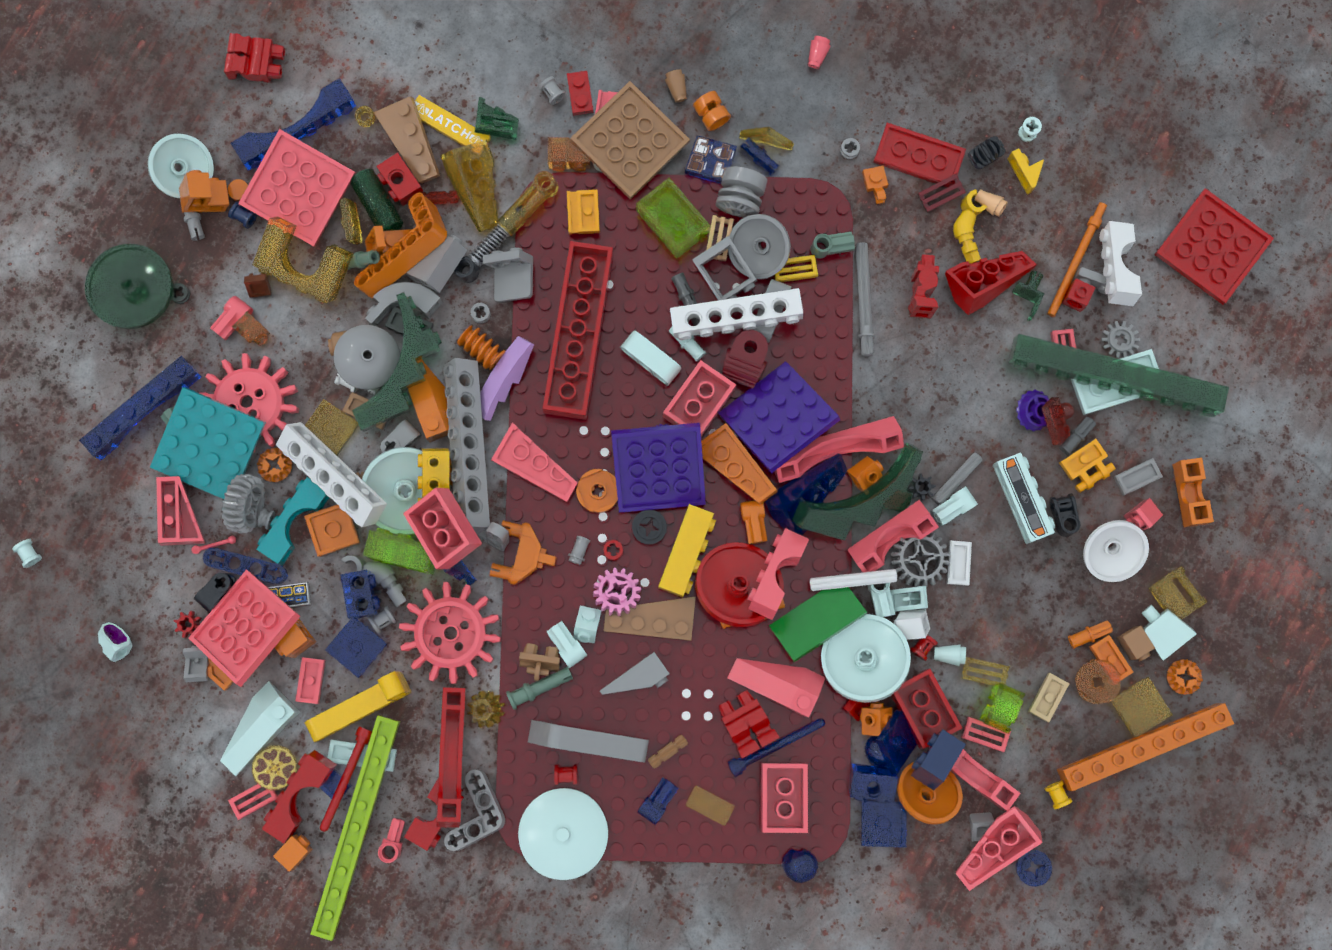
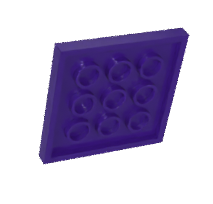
M786 361L760 380L754 389L750 388L719 412L721 419L771 473L840 421L839 415Z
M700 423L611 431L619 513L686 507L689 504L693 506L706 505Z

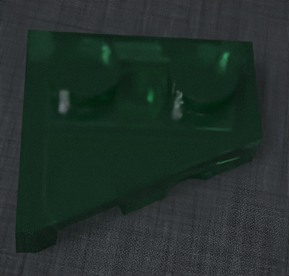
M479 97L474 132L516 140L519 119L506 113L498 106L492 108L485 103L484 98Z

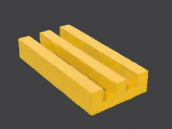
M815 255L788 258L785 265L811 262V265L782 268V270L775 274V280L787 282L818 277ZM813 270V272H806V273H799V274H791V275H784V276H780V275H779V274H784V273H791V272H798V271Z

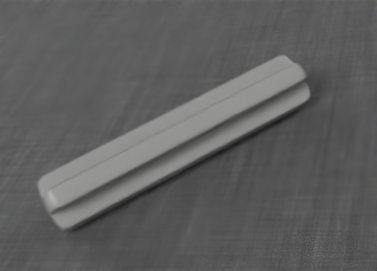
M973 453L933 496L934 501L941 505L982 462L981 456Z

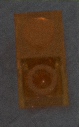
M548 137L547 162L549 169L554 171H564L565 169L585 171L586 169H591L590 158L569 137Z

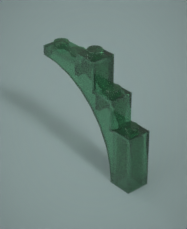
M404 292L396 295L402 311L404 326L403 346L399 361L382 389L366 403L352 410L363 432L411 411L409 405L412 404L408 393L403 394L402 391L426 381L424 375L427 374L423 363H418L417 361L440 351L439 344H442L437 331L433 333L431 328L422 331L425 325L420 315L416 317L412 310L416 308L412 297H406Z
M905 443L896 461L876 483L861 493L835 502L812 503L800 500L792 521L802 529L844 541L851 531L853 521L875 527L881 517L883 507L902 512L910 505L913 493L907 490L912 482L923 451L912 444Z

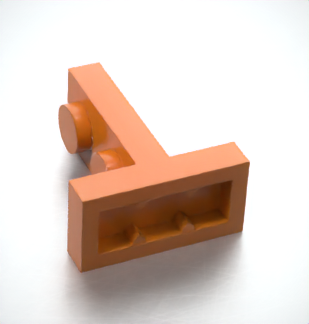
M374 226L365 239L366 251H377L380 256L412 229L383 231L382 226Z

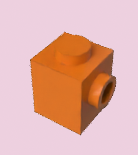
M296 834L291 836L273 857L290 872L313 849L309 846L311 843L306 837Z

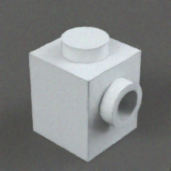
M926 609L900 611L894 620V624L902 631L906 640L926 638L930 630Z

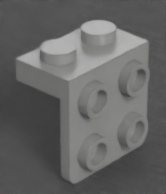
M510 248V251L507 252L492 251L491 254L483 255V264L495 269V301L505 302L532 297V255L522 251L521 248Z

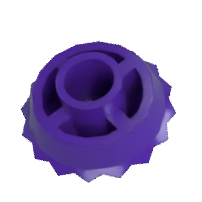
M1036 389L1028 391L1018 401L1016 411L1020 425L1025 426L1026 430L1031 429L1035 431L1047 426V423L1051 420L1053 405L1048 396L1042 391H1037Z

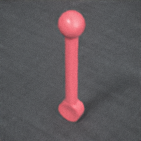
M229 536L228 539L204 546L195 545L191 550L193 554H199L202 550L227 543L234 544L236 537Z

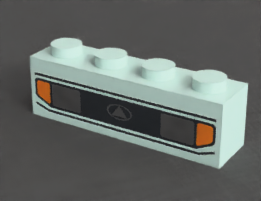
M1018 453L994 463V470L1025 543L1028 544L1055 533L1054 521L1050 516L1048 517L1045 510L1047 507L1045 500L1037 492V481L1029 473L1028 469L1030 466L1027 458Z

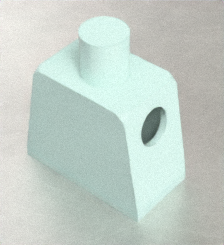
M1150 605L1142 612L1143 616L1150 622L1143 629L1163 661L1196 635L1194 629L1169 609L1159 614Z

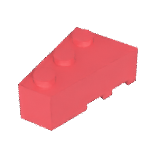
M179 476L156 477L158 543L161 546L206 544L181 478Z

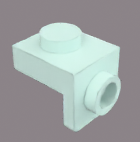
M580 606L574 628L573 638L575 640L577 639L583 643H595L601 610Z

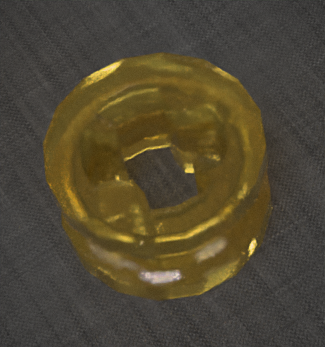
M360 106L356 109L355 118L360 126L369 127L374 123L375 115L370 107ZM367 112L370 118L366 117L367 120L363 121L361 114L364 115L363 113Z

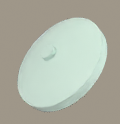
M398 447L387 450L371 461L363 474L362 480L387 503L376 525L388 532L414 534L403 513L416 504L418 498H422V489H418L417 485L418 476H422V467H418L417 463L418 454H422L420 449Z
M866 614L823 643L821 662L824 675L834 690L847 699L866 703L883 700L894 694L902 686L909 673L911 656L908 642L902 631L895 624L883 617Z
M570 788L553 789L538 796L526 808L519 824V845L528 864L538 873L556 880L574 879L589 872L602 858L608 842L606 817L601 807L589 795Z

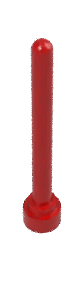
M358 727L355 733L357 736L355 739L357 741L320 825V829L323 832H326L331 825L365 744L368 745L372 731Z

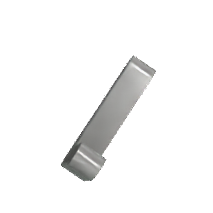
M531 720L527 741L550 748L638 762H646L649 740L567 727Z

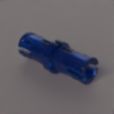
M750 137L745 140L746 143H742L740 146L754 159L753 162L760 164L770 176L775 171L769 165L775 170L780 167L779 164L766 154L767 151L765 149L762 150Z

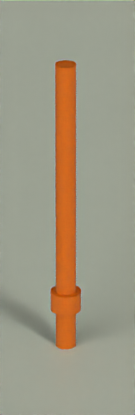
M1099 202L1094 215L1089 218L1088 228L1047 312V315L1051 317L1056 316L1095 231L1099 229L1102 223L1101 218L1107 207L1105 203Z

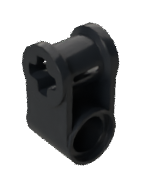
M1071 493L1061 498L1050 497V509L1057 532L1063 537L1073 535L1081 526L1074 495ZM1064 521H1069L1072 524V531L1064 527Z
M228 573L215 574L197 592L194 600L210 613L234 585L236 578ZM222 579H226V580L224 581V583H225V585H226L225 587H222V585H223V582L221 581Z

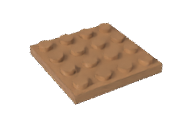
M629 81L570 138V141L631 199L690 142V139Z

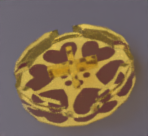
M282 746L266 747L256 754L252 762V774L255 782L260 787L269 791H278L288 786L286 782L293 772L297 773V762L294 755L289 749Z

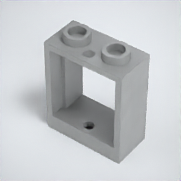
M729 236L692 259L718 301L737 298L736 294L742 290L745 293L755 287L754 283L758 281ZM730 248L749 279L725 295H722L703 265Z

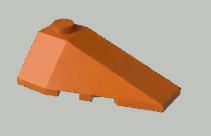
M419 356L399 363L426 439L430 443L448 436L446 387Z

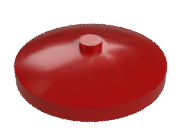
M739 542L723 544L711 550L701 561L695 578L697 597L703 608L716 620L735 627L754 626L768 619L749 610L751 601L747 600L752 589H757L760 584L756 580L761 569L764 571L767 569L768 565L764 564L768 554L754 545ZM778 569L775 574L776 581L783 591V577L780 569Z

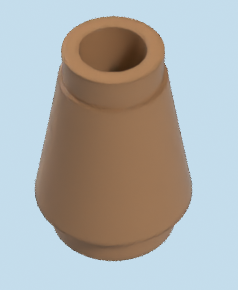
M673 70L666 73L665 82L675 103L687 100L685 74H682V70Z

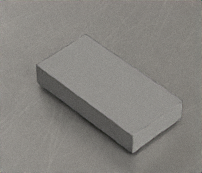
M1154 458L1113 478L1124 496L1163 476Z

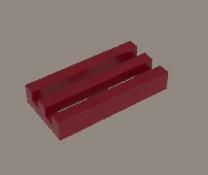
M956 173L919 192L918 195L926 211L929 212L966 192ZM952 180L955 181L954 185L925 199V194ZM958 187L959 191L931 206L928 205V202Z

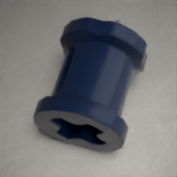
M239 202L234 203L228 213V217L232 220H238L245 228L249 229L255 223L257 214L238 204Z

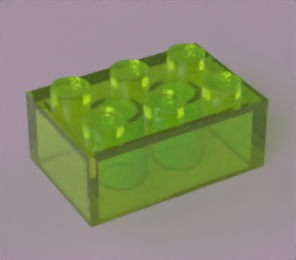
M670 177L636 203V212L676 259L710 233V224Z
M378 527L376 531L369 530L363 556L370 560L433 575L435 566L420 541H414V538L410 535L398 533V536H393V533L389 530Z

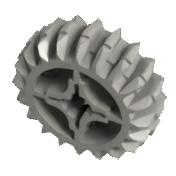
M250 474L236 475L231 480V484L227 486V492L224 493L225 498L222 501L223 508L221 509L223 511V523L227 529L242 534L251 532L253 528H256L260 512L265 506L264 500L266 499L264 496V483L261 482L260 478Z
M931 532L928 537H924L921 540L918 538H906V540L901 538L899 541L901 545H893V548L898 552L891 553L892 557L897 558V560L891 561V565H898V568L895 570L897 573L899 571L902 573L898 579L903 580L907 577L906 585H910L913 580L914 587H919L920 582L922 586L927 587L928 582L933 586L936 584L934 577L939 581L943 579L939 572L947 573L948 570L942 567V565L950 564V561L944 560V557L950 556V553H943L942 550L947 545L943 544L940 546L938 544L942 540L941 537L933 540L934 532ZM914 542L913 555L903 558L906 547ZM921 542L930 545L935 553L926 552ZM917 553L920 554V557H930L922 561L923 565L920 561L912 560L919 556ZM937 560L935 569L927 576L928 562ZM905 564L914 565L920 576L911 573Z

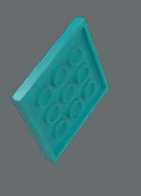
M183 387L150 468L171 477L179 476L182 482L224 499V493L227 492V486L231 484V480L236 475L245 474L266 422Z

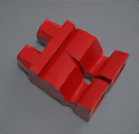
M230 33L224 73L228 80L236 79L237 73L249 81L270 83L271 79L282 78V66L273 64L274 59L284 60V46L274 44L272 39L243 37L238 33Z
M922 255L921 261H918L917 267L912 274L911 282H914L912 286L914 294L908 306L910 317L931 319L938 309L937 301L934 298H929L938 284L939 266H934V255Z
M747 690L737 695L742 705L741 708L734 710L729 700L719 705L723 717L721 720L733 743L736 744L741 759L760 749L756 741L751 738L750 729L755 733L761 748L780 738L775 729L770 727V721L758 700H754Z

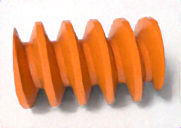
M471 325L459 337L457 344L460 347L464 346V351L470 352L472 358L477 357L476 361L478 363L483 362V368H490L489 370H492L505 353V350L498 353L499 345L491 347L493 339L485 341L487 334L484 333L479 336L478 334L481 329L478 327L472 330L473 326Z

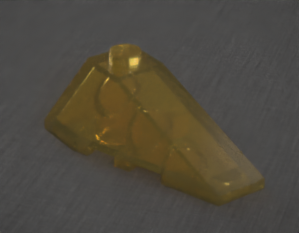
M483 140L440 155L447 176L478 232L498 226L497 201L494 197L496 181L493 179V167L495 166L488 141Z

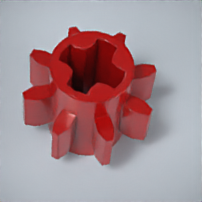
M190 611L188 616L184 612H180L181 617L178 620H174L178 627L174 631H182V637L187 638L188 634H192L200 625L199 621L202 620V617L195 618V612ZM186 622L192 623L191 628L185 626V623H186Z

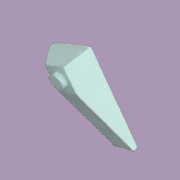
M268 681L253 696L220 761L237 776L300 711Z

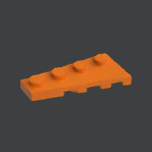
M726 423L701 441L703 459L757 503L762 504L778 492Z

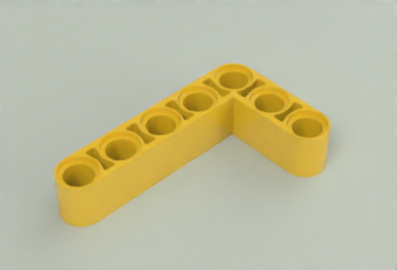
M398 671L391 672L378 679V684L304 722L314 743L412 693L403 673Z

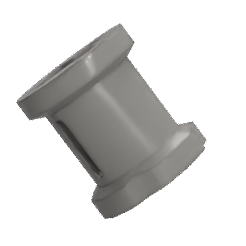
M553 76L548 77L539 85L540 90L544 91L548 96L551 105L557 104L566 96L565 91L558 87Z
M388 606L384 607V610L377 615L368 617L369 622L378 634L381 633V629L397 622Z

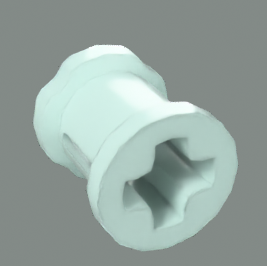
M1035 117L1026 118L1023 125L1019 128V137L1025 142H1031L1035 139L1042 128L1040 120Z
M31 539L23 540L12 548L23 561L22 566L24 568L31 567L42 559L41 555L37 554L32 547Z

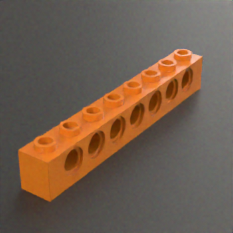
M1215 703L1057 769L1060 779L1064 782L1065 790L1074 791L1231 726L1234 722L1226 704Z

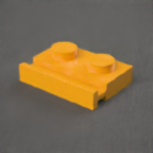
M598 190L567 191L569 235L572 233H600Z

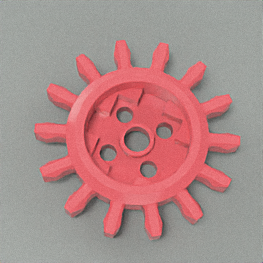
M247 353L242 354V369L235 371L230 362L226 359L222 360V366L226 370L227 375L222 380H219L215 375L207 373L205 376L207 380L217 387L214 394L206 392L200 394L230 407L235 405L237 410L249 415L252 411H257L256 418L266 422L261 436L264 437L265 442L269 446L274 447L276 444L270 431L275 426L283 431L287 424L280 420L283 412L299 413L298 407L292 404H285L284 402L285 396L298 392L297 387L289 385L280 388L278 384L279 381L286 377L288 371L282 367L274 375H268L267 370L271 364V359L267 356L262 358L258 369L251 368V358ZM242 385V390L236 392V386ZM259 390L263 391V395L261 397L256 396V393ZM247 396L252 397V405L244 408L242 406L243 398Z
M443 582V598L435 600L432 592L425 588L422 591L423 596L428 601V605L423 610L412 603H408L406 606L418 618L415 624L400 623L399 628L403 631H413L415 640L404 643L400 648L401 651H410L418 648L421 655L413 661L411 665L413 670L421 668L426 661L433 664V668L429 673L430 681L435 682L441 668H448L450 683L457 684V668L465 666L468 674L475 678L478 676V672L472 661L477 656L481 657L485 662H493L494 658L491 654L484 652L482 648L486 641L492 643L501 642V637L495 634H486V625L496 623L500 618L499 615H490L483 618L479 611L489 602L486 596L480 598L475 605L467 602L471 594L470 585L466 584L462 589L461 596L455 598L451 596L452 588L450 583ZM442 616L447 617L448 621L446 624L440 623ZM467 621L469 627L464 630L461 628V624ZM449 627H454L457 630V636L452 640L447 639L445 636V631ZM437 637L442 639V643L439 646L434 643ZM459 642L463 644L461 651H457L455 648Z

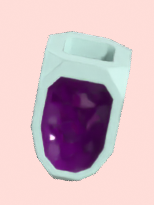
M110 622L102 624L98 632L99 644L103 648V653L113 662L123 659L129 654L133 646L129 636L116 624Z

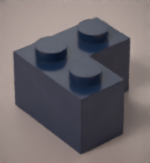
M943 729L938 734L933 733L927 743L930 746L927 753L923 751L911 766L914 769L911 776L933 791L945 781L966 745Z

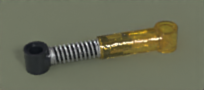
M541 171L537 173L533 183L497 220L498 227L495 226V229H492L493 232L487 235L488 238L485 237V241L482 240V243H479L480 246H477V249H474L471 254L461 259L454 272L463 282L471 283L475 281L479 275V267L481 264L483 265V255H488L493 250L496 251L495 248L501 245L500 242H504L503 239L506 240V236L512 237L548 198L556 195L558 183L550 172ZM550 181L548 187L542 188L544 182ZM466 266H470L469 272L462 274V270Z

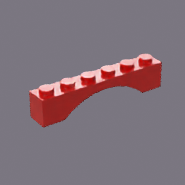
M443 687L436 827L459 828L465 688Z

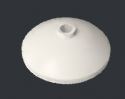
M1124 520L1107 522L1095 529L1088 537L1083 550L1085 565L1091 574L1100 580L1107 582L1126 580L1135 575L1145 564L1149 553L1148 539L1145 533L1131 522Z

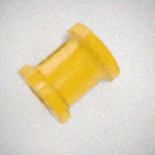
M1062 780L1044 788L1046 792H1049L1054 802V809H1059L1072 802V799L1068 798L1063 788L1064 782Z

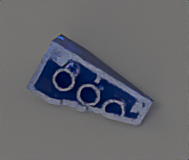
M838 453L807 471L801 477L790 481L780 487L777 493L765 501L772 518L784 530L786 528L799 535H803L815 521L813 519L818 509H823L826 504L823 501L829 492H834L848 470L842 455Z

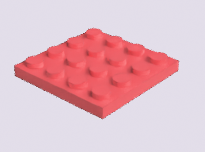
M279 129L238 204L315 247L356 172Z
M246 569L188 639L236 685L242 687L299 619L300 615Z

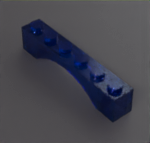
M339 78L321 89L315 104L303 118L295 124L282 129V131L298 140L305 136H312L317 132V129L324 125L332 124L337 117L349 114L356 107V104ZM278 131L269 133L248 132L230 143L248 171L259 167Z
M181 355L79 441L93 457L99 460L104 459L119 446L125 436L146 415L165 401L179 394L183 387L189 388L202 376Z

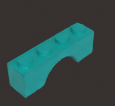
M308 477L298 483L295 495L287 499L283 505L284 510L281 515L273 519L270 524L272 528L267 534H263L258 541L259 546L256 550L282 566L295 549L290 539V527L293 520L303 512L322 510L330 498Z

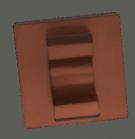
M261 272L260 275L250 273L249 276H244V284L249 298L271 295V288L265 272Z

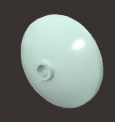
M186 134L168 135L160 139L150 151L148 157L149 175L156 187L171 197L180 198L179 187L185 174L189 171L200 170L201 172H208L209 178L213 176L214 166L210 152L202 142ZM175 164H179L181 166L180 172L175 170Z

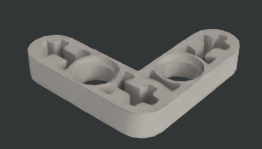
M491 522L487 530L476 533L481 541L500 551H504L509 543L508 530L495 522Z
M470 770L465 776L466 786L480 816L446 834L444 844L450 851H460L495 833L505 825L504 813L487 775L481 770ZM474 775L480 776L481 779L478 780L479 786L486 787L485 790H480L477 784L472 783ZM486 793L490 796L491 800L489 805L484 807L480 803V797ZM493 807L495 808V810H491V813L493 816L499 818V820L496 821L497 825L490 824L492 816L490 813H485V810H490ZM473 824H477L480 827V833L477 837H473L470 834V827ZM465 835L466 838L457 842L458 846L451 844V841L454 840L453 836L461 837Z

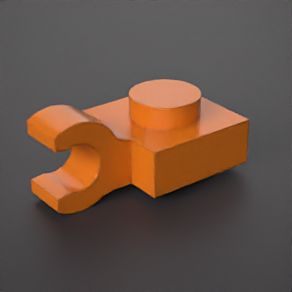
M884 166L864 169L862 175L867 192L873 191L876 205L885 203L886 194L884 189L888 187V181Z

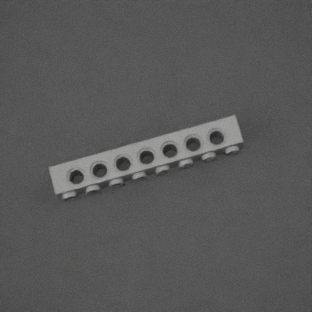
M454 358L444 365L443 371L446 380V415L449 424V458L452 467L453 496L474 531L480 533L487 530L490 525L478 361Z

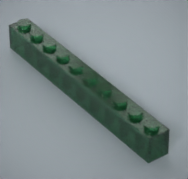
M1022 334L1014 337L1008 363L1014 364V367L1019 369H1026L1028 367L1035 369V372L1039 374L1051 373L1055 374V377L1059 379H1075L1077 383L1082 385H1089L1091 383L1098 385L1097 388L1102 390H1118V393L1121 395L1131 396L1134 394L1145 401H1152L1154 399L1161 401L1160 404L1165 406L1178 405L1184 411L1194 412L1197 410L1201 411L1202 415L1208 417H1215L1224 412L1229 391L1227 386Z

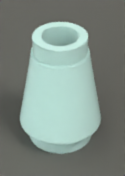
M961 644L935 647L934 660L960 666V664L965 665L966 647H961Z

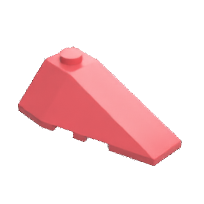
M739 658L736 659L727 677L806 718H809L825 681V677L804 667Z

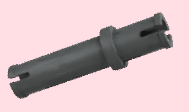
M684 273L673 276L671 279L679 294L678 298L680 301L682 300L684 306L697 304L694 290L688 285ZM697 318L690 319L694 326L700 322Z

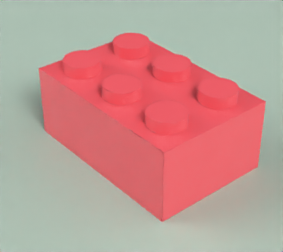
M700 360L664 410L663 418L673 425L700 423L702 437L735 391L736 384Z
M449 488L433 489L403 513L436 569H450L482 544Z
M761 763L762 833H808V764Z

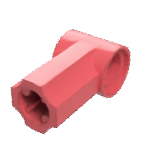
M233 296L227 301L224 306V312L210 329L224 340H227L240 323L242 324L250 318L253 308L239 297Z

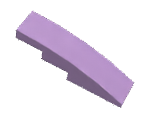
M520 336L505 351L480 392L481 411L484 420L491 421L498 401L505 402L512 383L519 384L534 346L533 343Z

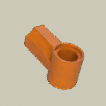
M755 500L740 502L748 544L767 542L764 524V504H759Z

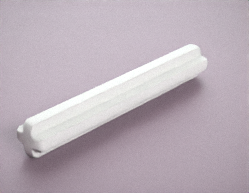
M895 569L816 577L810 579V589L817 591L891 583L897 581V572Z

